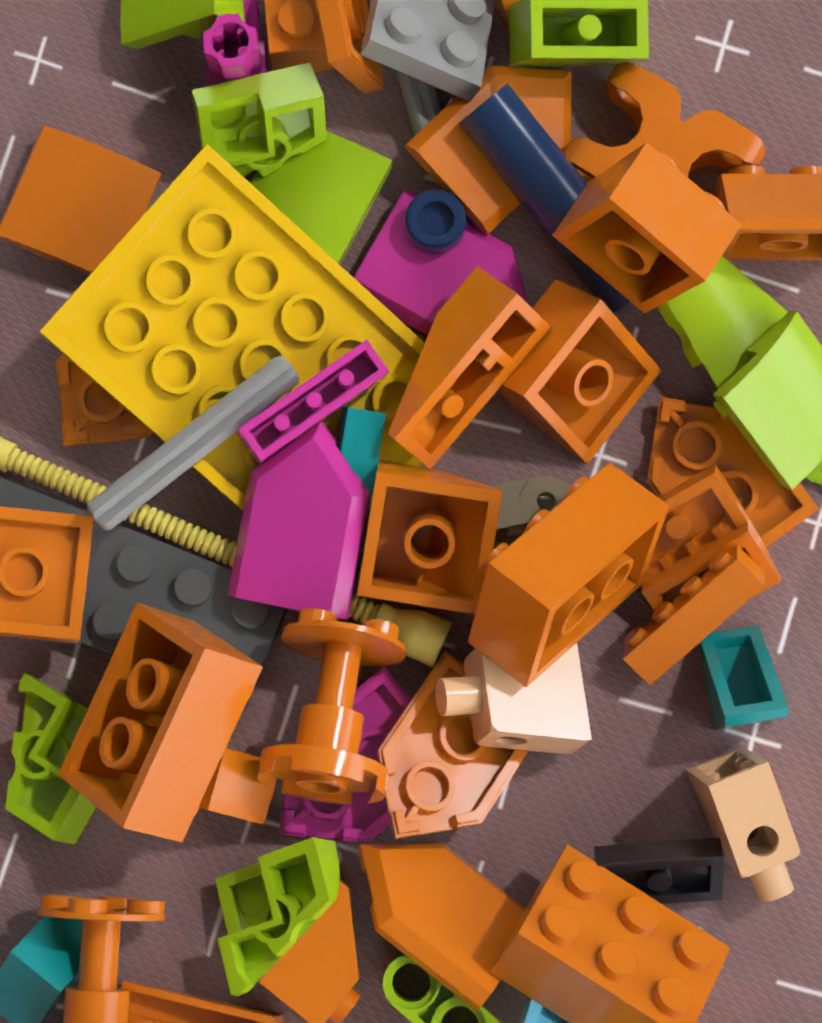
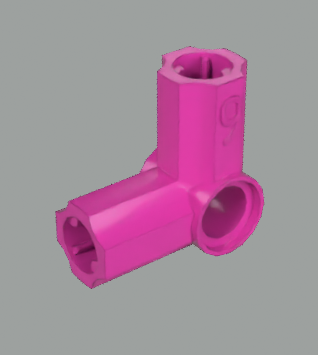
M243 0L245 22L242 21L239 14L219 15L212 27L203 32V53L207 86L268 72L265 41L260 40L258 0Z

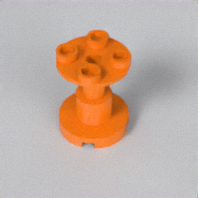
M306 608L300 610L298 622L288 624L283 628L281 639L284 644L299 653L322 660L315 704H307L301 708L296 743L269 746L261 751L257 775L260 783L268 786L272 775L282 780L281 793L325 803L351 804L353 792H369L367 804L377 803L384 799L388 769L376 760L359 755L364 716L353 710L359 666H387L400 663L405 659L407 648L405 644L398 640L399 626L377 619L365 620L362 622V625L337 621V615L330 611Z
M41 895L40 908L37 909L38 916L82 919L78 987L65 988L63 1023H128L130 990L117 988L121 921L166 920L165 901L119 896H98V899L68 895Z

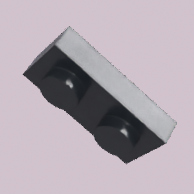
M720 838L594 846V861L598 866L606 868L661 904L722 900L724 853Z

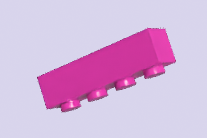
M365 340L238 428L237 435L258 465H260L317 423L322 422L384 379L390 371L369 341Z

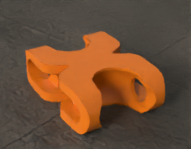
M629 62L616 64L607 77L606 85L610 101L634 120L637 135L628 144L616 147L599 144L585 137L575 138L562 150L586 183L646 142L655 150L671 157L677 164L678 169L687 177L695 169L710 165L728 171L737 166H760L766 156L765 145L756 134L719 111L702 110L688 120L682 121L680 119L681 96L676 87L653 73Z

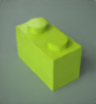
M519 0L509 5L510 66L614 67L622 62L634 64L649 59L648 0Z

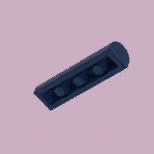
M507 83L458 124L593 295L600 298L614 313L630 303V301L552 236L587 183Z

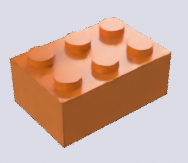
M610 462L590 479L586 476L580 477L570 487L563 501L552 511L547 509L539 511L530 520L523 535L511 545L505 542L499 544L489 554L481 569V573L485 576L482 590L471 608V613L475 616L468 643L527 688L642 585L669 505Z
M137 602L58 775L122 828L183 842L189 826L199 810L201 800L219 761L225 754L227 744L242 711L253 693L254 685L263 666L195 621Z
M567 844L538 884L490 973L568 1023H697L731 948L606 868L598 866L595 861Z

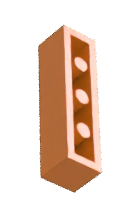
M738 545L729 553L726 550L720 552L710 562V569L700 578L694 576L689 579L681 588V595L672 603L669 601L662 603L653 613V620L643 628L641 626L635 627L624 639L623 660L649 685L653 684L765 586V571Z

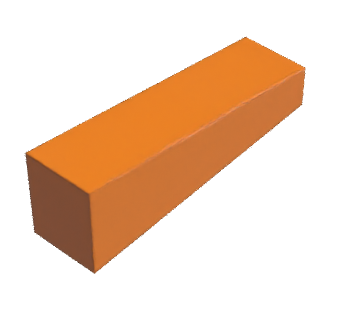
M125 980L121 984L122 989L130 990L128 1023H282L284 1017L283 1014L136 981Z

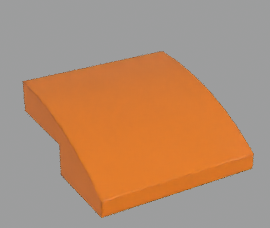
M44 125L39 132L0 222V239L48 261L57 260L90 275L144 215L162 173L100 145Z
M716 464L658 497L667 503L669 508L641 593L654 612L665 601L672 603L681 595V588L689 579L694 576L700 578L710 569V562L720 552L726 550L729 553L737 545L765 571V586L753 597L782 582V577L762 539Z

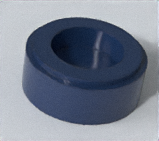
M428 190L417 195L408 205L405 214L406 234L410 242L420 251L428 254L446 253L455 248L464 236L466 228L465 210L461 202L451 193L443 190Z

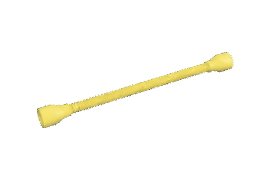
M0 436V470L5 473L14 470L15 474L21 473V476L24 478L28 476L29 480H35L38 484L42 483L45 487L50 485L52 490L57 488L59 493L64 492L66 496L71 495L73 499L78 498L80 502L86 500L85 503L87 505L89 501L107 488L104 485L100 487L98 482L93 483L91 479L86 480L84 476L78 478L77 473L71 474L70 470L64 471L63 467L57 468V465L54 463L50 465L49 461H43L40 457L36 458L33 454L28 456L26 451L21 453L17 444ZM148 504L142 505L124 519V521L129 519L131 524L136 522L138 527L143 525L144 530L150 529L152 533L157 532L161 537L165 535V538L168 540L172 538V541L175 543L179 541L181 546L186 544L188 549L194 547L193 550L195 552L201 550L202 555L208 553L209 558L215 556L216 561L222 560L225 565L230 563V567L233 568L237 547L234 541L229 543V539L224 538L222 540L220 535L215 537L213 532L208 533L206 529L200 531L199 526L193 527V524L190 522L186 524V521L183 519L179 521V518L176 516L171 518L172 516L169 513L164 515L162 510L157 512L155 507L150 509ZM357 594L352 596L349 618L353 616L355 621L360 619V623L365 620L377 619L396 624L400 628L398 640L405 644L407 648L406 656L432 668L434 667L452 622L425 610L397 609L385 603L374 606L373 601L367 603L366 598L359 599Z

